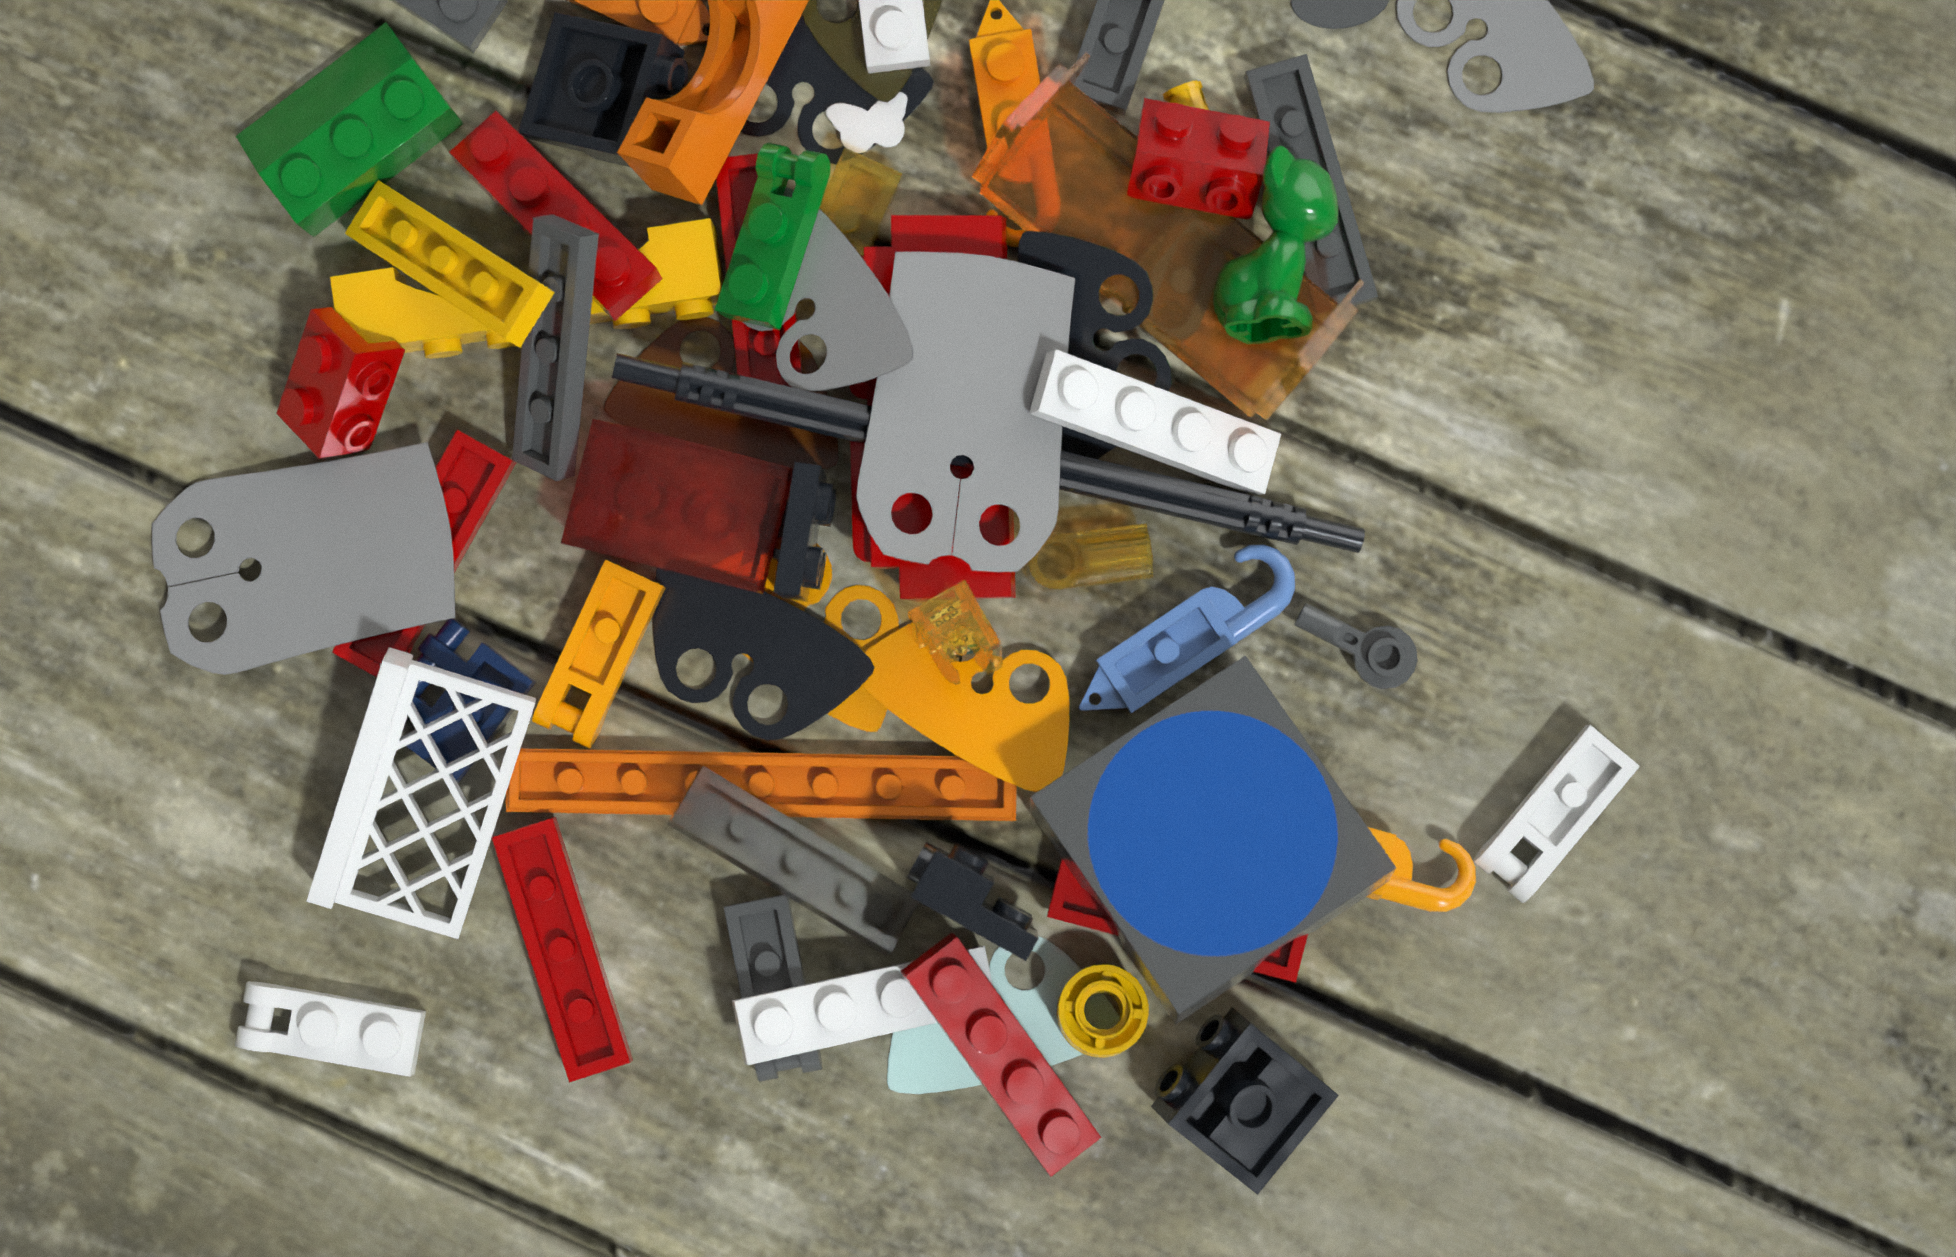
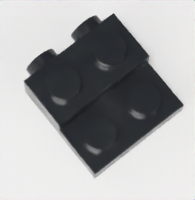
M555 12L518 133L533 141L581 151L597 160L630 167L617 152L646 97L656 100L667 99L679 93L686 86L688 65L683 59L685 50L662 34Z
M926 842L906 877L917 883L911 898L1022 960L1027 961L1039 939L1037 931L1029 927L1033 920L1032 914L1000 896L994 906L984 902L994 884V877L985 873L989 861L957 843L954 844L949 853L940 847Z
M1231 1007L1224 1017L1217 1014L1204 1022L1196 1036V1045L1199 1048L1183 1067L1176 1064L1163 1072L1155 1086V1095L1158 1098L1151 1107L1168 1125L1258 1195L1339 1095Z

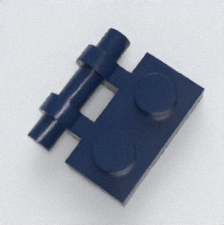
M454 618L448 619L436 635L429 633L418 647L422 652L416 660L418 662L527 695L536 683L535 680L486 643H481L468 661L456 652V649L470 631ZM419 680L412 701L425 725L457 709L447 690L444 691L432 707L421 697L430 683ZM460 693L466 704L478 699ZM491 703L471 713L487 744L491 742L515 709ZM462 718L430 733L447 764L478 749ZM421 738L406 745L410 750L437 769ZM475 762L452 773L457 783L461 781Z

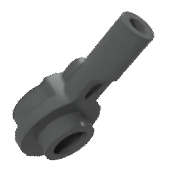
M1308 603L1304 604L1295 621V626L1350 653L1352 663H1354L1358 675L1370 686L1380 689L1396 688L1407 682L1415 671L1418 661L1416 646L1411 637L1399 628L1380 626L1364 633Z

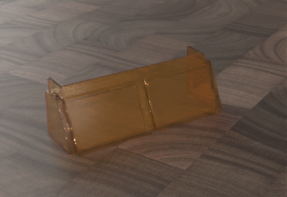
M1085 52L1069 70L1059 63L1000 126L972 175L981 184L980 194L1026 232H1050L1074 237L1117 251L1136 261L1148 273L1153 287V303L1150 313L1139 326L1249 417L1255 416L1258 413L1267 421L1358 313L1359 310L1350 301L1365 282L1360 279L1344 299L1337 303L1303 274L1297 301L1306 305L1312 315V330L1309 335L1296 339H1279L1269 343L1250 345L1229 336L1214 311L1213 295L1218 274L1225 263L1238 256L1250 253L1257 249L1264 241L1235 217L1130 198L1127 195V187L1134 160L1137 136L1074 85L1090 58L1088 53ZM1113 275L1101 284L1099 293L1107 299L1112 297L1123 304V313L1128 314L1137 306L1139 290L1131 278L1124 275Z

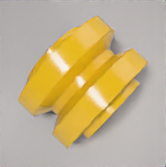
M1102 964L1090 966L1079 971L1067 982L1057 1002L1056 1016L1060 1032L1070 1046L1084 1055L1106 1058L1124 1052L1137 1042L1147 1025L1149 1006L1143 987L1132 974L1122 968ZM1095 994H1106L1117 1002L1120 1009V1017L1114 1027L1098 1029L1087 1021L1084 1007L1089 997Z

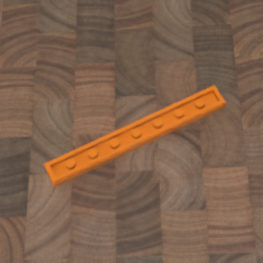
M520 748L506 791V812L1016 821L1017 786L979 769L958 756Z

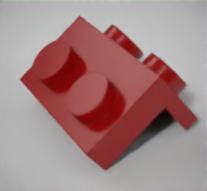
M1144 98L1127 195L1130 198L1235 218L1251 219L1263 181L1270 121Z
M332 307L311 309L276 414L318 458L369 450L377 433L405 349L397 341L368 344Z

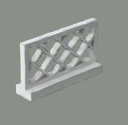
M389 647L379 670L306 902L332 909L334 903H338L459 939L536 698L412 660L413 654ZM419 680L446 688L457 709L425 725L412 701ZM460 693L478 699L466 704ZM491 703L518 710L512 732L488 744L471 714ZM407 716H409L416 730L401 736ZM462 718L478 749L447 764L430 733ZM421 738L437 769L406 784L393 760L398 749ZM507 746L500 767L493 752ZM484 758L496 780L493 791L468 803L452 773ZM388 776H390L396 789L383 795ZM443 778L459 808L428 823L412 793ZM402 798L418 828L387 843L375 822V816L378 809ZM488 805L482 825H480L474 812ZM464 817L477 839L474 850L449 861L433 832ZM369 835H371L377 848L364 854ZM424 837L439 867L408 881L393 852ZM382 857L399 887L379 897L353 889L358 870ZM468 865L463 883L461 884L455 871ZM445 876L458 898L452 917L449 918L426 911L418 899L415 890ZM405 896L409 905L395 902V900Z

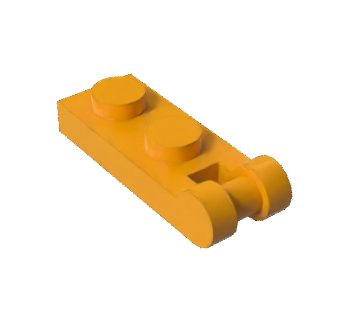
M605 559L532 717L533 723L548 730L555 725L572 733V741L589 749L593 746L666 587ZM571 685L591 694L584 711L565 702Z

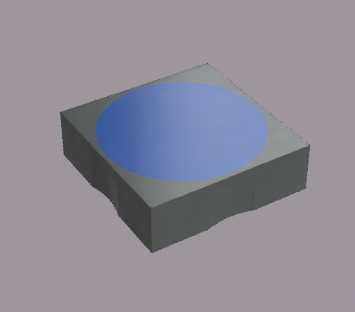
M1246 655L1030 797L1031 814L1080 886L1092 895L1106 911L1116 927L1123 949L1175 1025L1251 975L1256 967L1271 953L1293 939L1313 933L1386 884L1396 870L1392 860Z

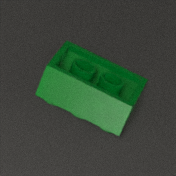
M384 23L237 134L236 138L259 176L294 222L312 237H315L367 198L378 180L385 184L464 123L390 26Z

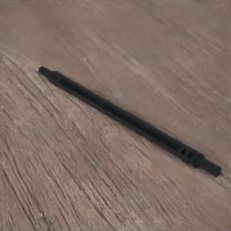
M620 353L616 355L611 379L675 393L674 400L861 444L866 442L872 406L687 362H682V366L679 368ZM1061 451L1059 490L1297 545L1300 540L1359 553L1364 542V528L1309 516L1306 513V509ZM965 455L956 456L951 461V465L974 470L972 460Z

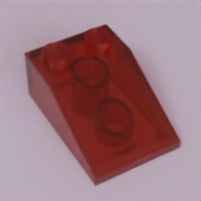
M592 419L561 544L603 557L763 594L794 469L643 429Z

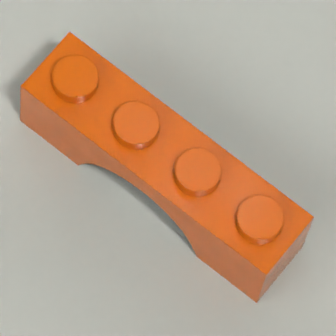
M708 0L710 12L709 37L698 70L690 82L676 95L662 100L646 97L617 152L651 190L699 205L704 203L809 0Z

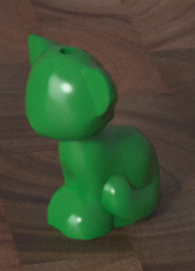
M1282 145L1273 148L1265 161L1263 171L1262 213L1273 232L1257 249L1225 263L1218 274L1214 288L1213 305L1219 322L1229 336L1247 345L1269 343L1279 339H1296L1310 334L1312 330V315L1306 305L1297 301L1306 264L1305 243L1321 240L1329 236L1338 223L1337 194L1329 173L1313 160L1295 159Z

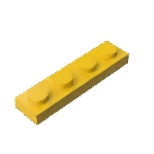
M379 180L345 232L346 235L519 348L555 293Z

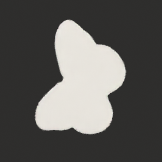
M899 92L888 103L881 102L880 100L877 101L869 111L850 104L838 103L827 108L826 115L836 130L841 132L840 138L843 145L853 153L866 152L874 143L883 147H893L900 143L904 135L905 127L902 119L906 111L907 96Z

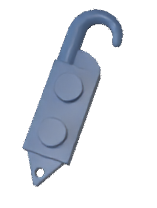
M1264 544L1249 545L1236 551L1234 558L1239 563L1256 559L1270 566L1274 574V584L1271 589L1246 607L1235 596L1224 589L1209 587L1200 590L1095 660L1099 667L1079 705V710L1127 708L1130 713H1133L1280 615L1290 604L1295 591V572L1289 560L1279 550ZM1092 693H1097L1100 696L1101 701L1098 705H1092L1089 702V696Z

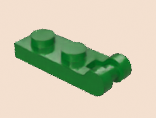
M766 143L761 147L757 155L756 172L758 178L715 311L729 319L780 330L827 187L831 164L828 156L823 153L805 150L800 155L792 154L787 146ZM788 179L795 180L796 184L792 197L783 196Z

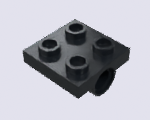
M795 462L788 502L774 503L766 507L758 515L754 525V538L759 548L771 559L778 561L774 592L785 599L807 602L809 589L821 590L826 552H823V548L816 546L820 526L831 527L837 489H833L832 483H827L828 478L822 467L818 465ZM786 516L781 549L779 550L770 545L767 531L770 524L776 518Z

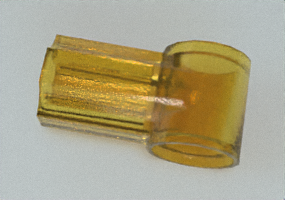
M1147 523L1070 533L1052 532L1038 553L1024 565L1026 577L1031 584L1043 592L1052 593L1065 589L1152 579L1153 555ZM1050 545L1058 546L1068 553L1071 560V569L1064 579L1051 580L1039 571L1037 559L1043 547Z

